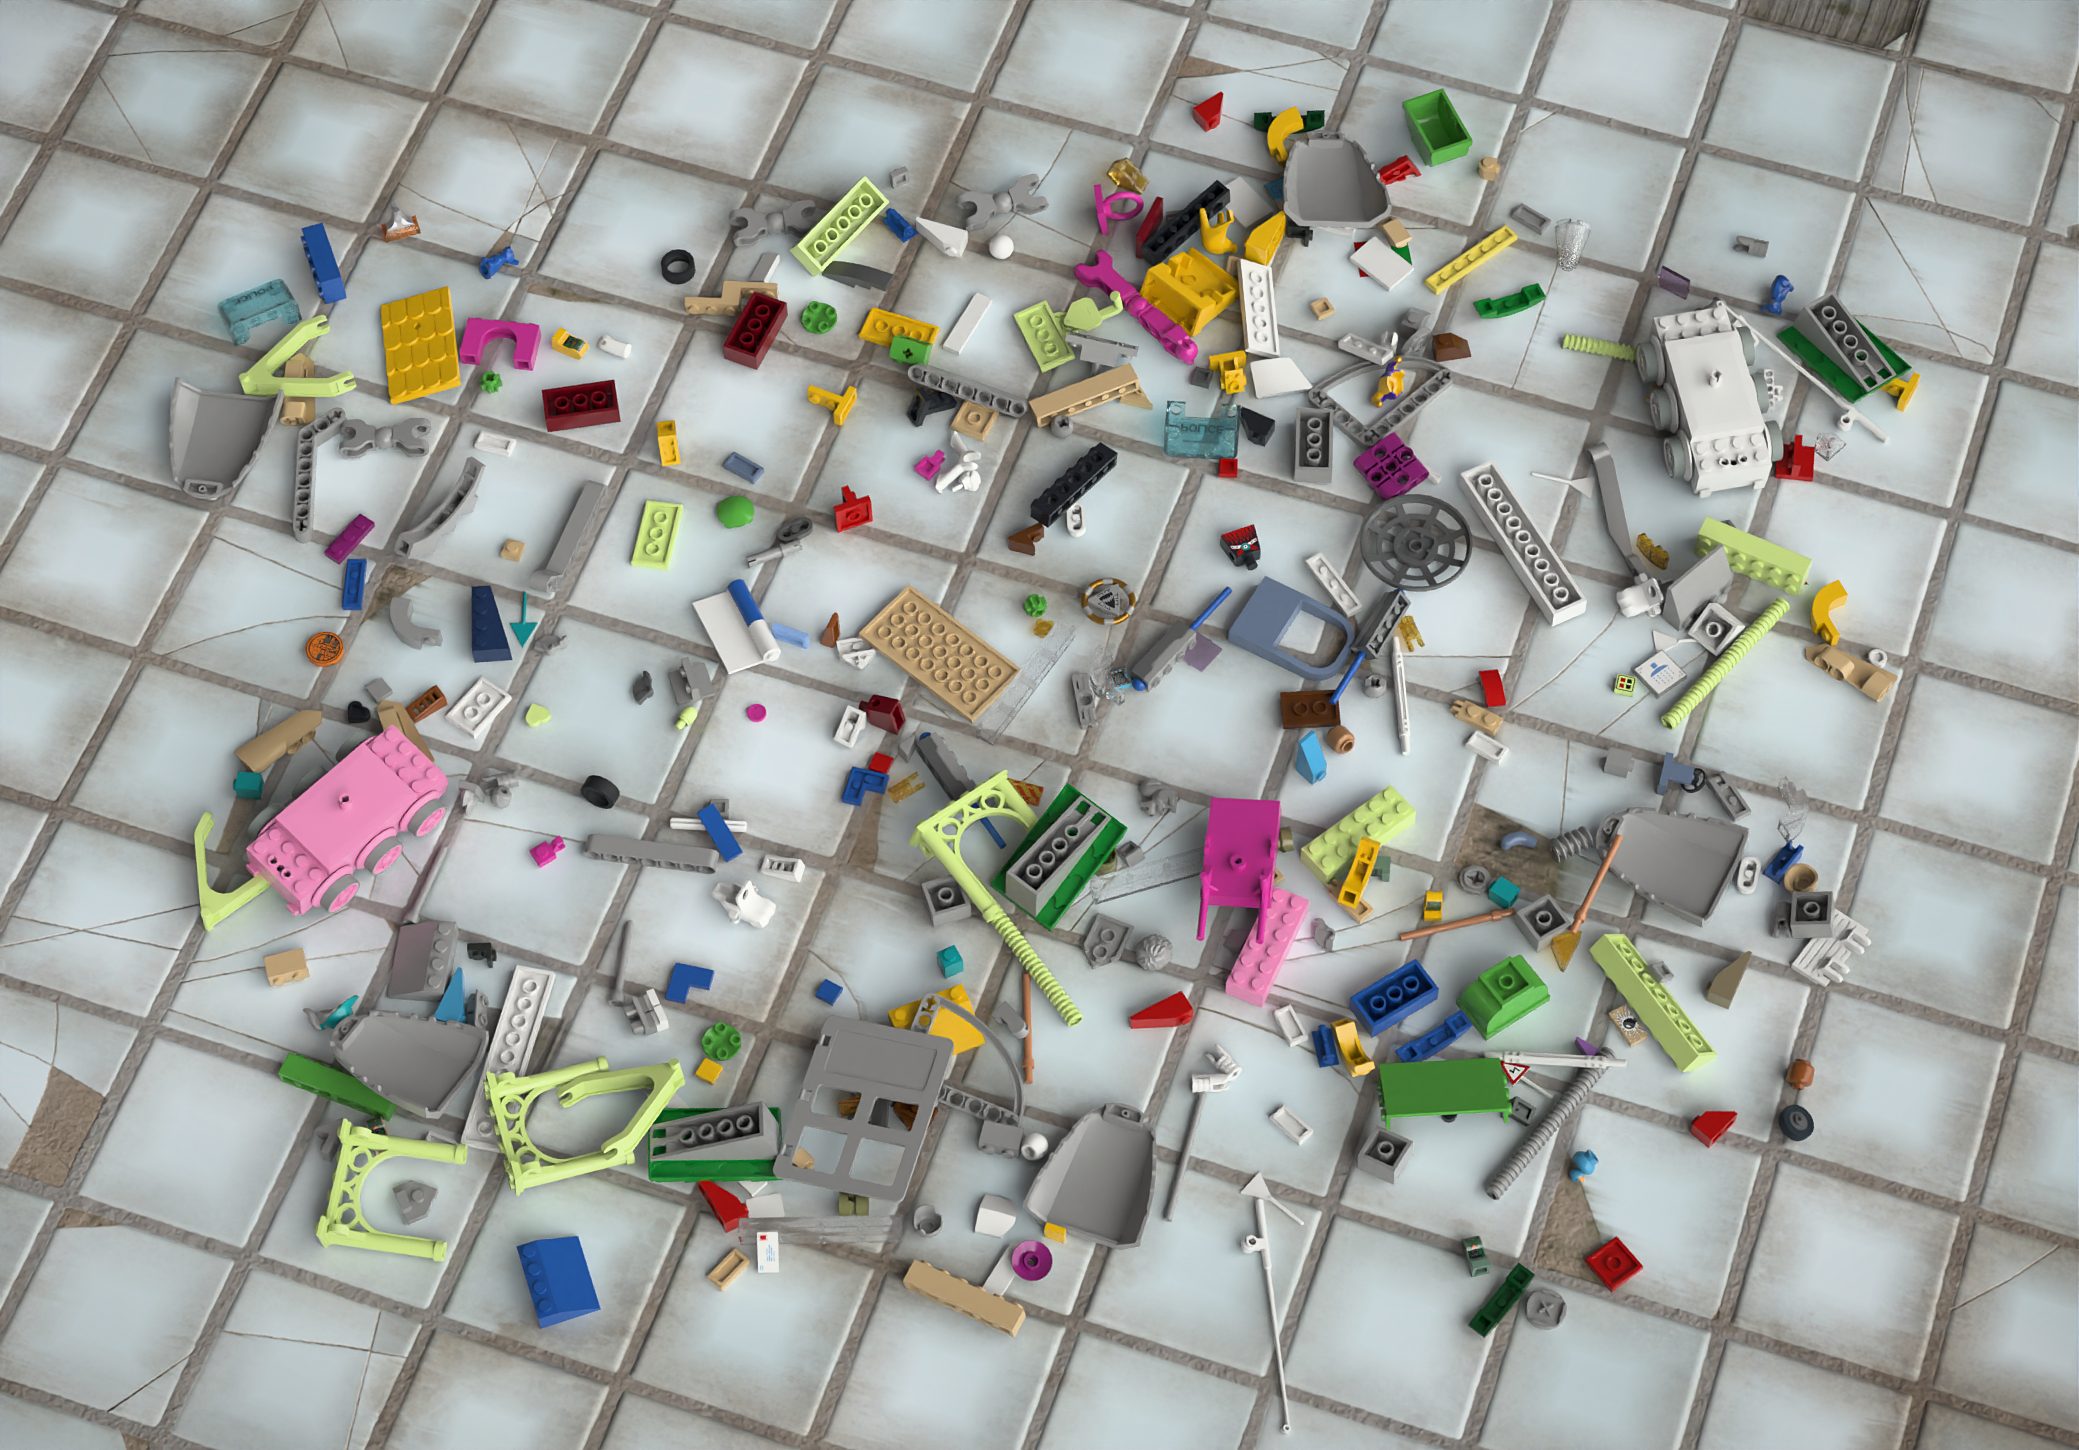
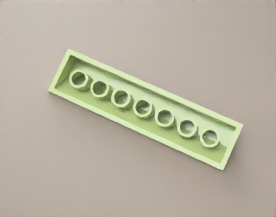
M1604 934L1589 949L1594 961L1601 965L1605 975L1615 983L1617 991L1625 996L1628 1000V1005L1638 1013L1640 1021L1648 1026L1651 1030V1035L1661 1043L1664 1052L1671 1056L1679 1070L1682 1072L1693 1071L1718 1055L1664 984H1658L1647 970L1649 965L1625 934Z

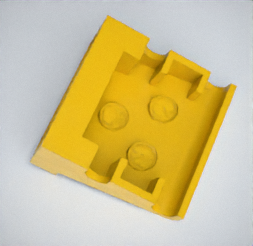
M1191 247L1188 254L1183 251L1169 258L1167 265L1162 262L1148 269L1140 296L1146 298L1149 304L1158 308L1172 322L1179 324L1190 337H1194L1201 333L1202 328L1240 298L1239 281Z

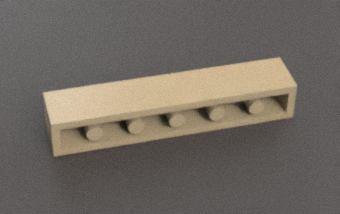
M1130 363L1120 365L1115 369L1104 371L1099 375L1086 378L1076 384H1070L1060 390L1034 398L1029 401L1030 413L1038 428L1051 424L1057 416L1069 417L1139 390V379Z
M914 1259L903 1279L907 1289L1014 1338L1026 1317L1024 1309L1020 1304L1016 1302L1009 1303L1002 1296L995 1293L991 1295L983 1287L978 1285L974 1287L961 1277L956 1279L950 1276V1273L946 1270L932 1268L930 1263L923 1260L919 1262Z

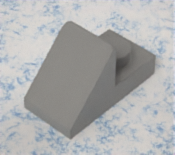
M343 1118L315 1129L317 1136L324 1139L320 1151L326 1161L332 1162L341 1144L337 1131L339 1125H342Z

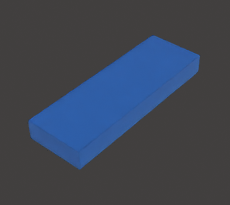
M347 559L342 602L343 610H362L367 568L366 559Z
M714 803L697 812L726 863L743 853Z

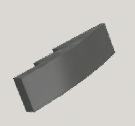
M832 261L822 273V276L852 288L858 285L868 290L874 287L886 292L894 279L891 273L843 261Z

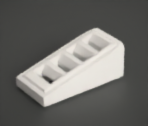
M765 855L760 873L788 881L800 882L805 865L801 859ZM771 862H774L772 869H769Z

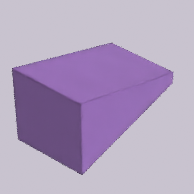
M1576 1037L1575 1045L1582 1055L1597 1056L1599 1049Z

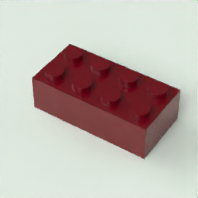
M753 292L723 345L724 359L758 370L788 316L787 303Z
M615 380L542 390L548 432L621 422Z

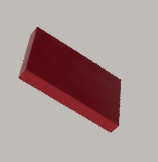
M1156 197L1136 235V258L1141 260L1143 259L1142 245L1157 232L1163 221V198Z

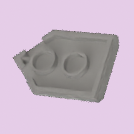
M1100 913L1097 914L1082 945L1092 969L1120 959L1134 926Z

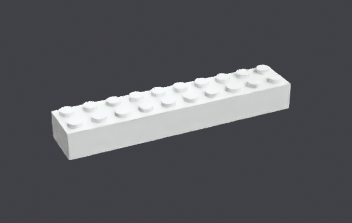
M1494 460L1460 473L1459 487L1550 625L1553 627L1584 613L1587 603L1586 598Z

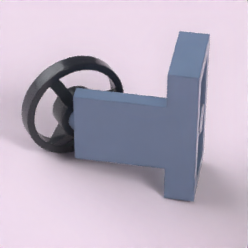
M1666 752L1656 794L1664 796L1668 780L1681 783L1682 788L1687 793H1695L1704 787L1707 775L1702 769L1672 762L1674 754ZM1703 773V780L1701 784L1697 786V783L1699 781V775ZM1685 784L1694 786V789H1686Z

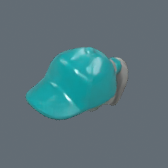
M354 995L333 1009L317 1013L308 1008H304L303 1011L307 1014L315 1030L334 1029L341 1020L353 1014L351 1007L359 996Z

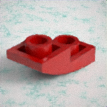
M1498 669L1479 671L1481 691L1483 690L1486 708L1505 706V694Z

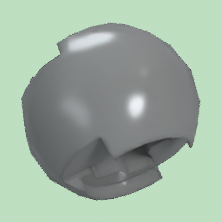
M1060 415L1053 419L1050 428L1054 436L1066 438L1072 434L1074 425L1069 417Z
M1378 674L1367 676L1362 685L1365 694L1371 698L1383 696L1387 688L1386 681Z

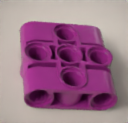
M1395 432L1387 435L1353 462L1355 468L1369 483L1370 488L1375 490L1384 502L1391 498L1405 495L1429 476V471L1417 459L1413 450L1407 447ZM1377 454H1384L1382 457H1376ZM1404 456H1409V457H1410V458L1407 459V460H1403V459H1402V457H1404ZM1389 467H1395L1392 471L1387 470ZM1375 477L1380 478L1379 481H1372ZM1400 480H1406V483L1400 484L1398 482Z

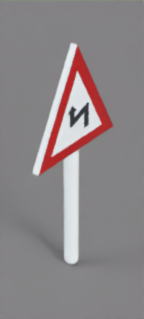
M1500 1060L1501 1068L1512 1086L1521 1079L1548 1098H1553L1547 1091L1523 1076L1530 1069V1066L1505 1063V1061Z

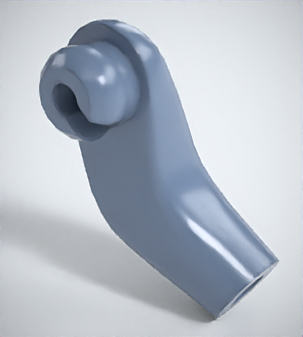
M1517 831L1504 835L1501 838L1500 846L1503 850H1508L1515 845L1534 848L1538 839L1525 832Z

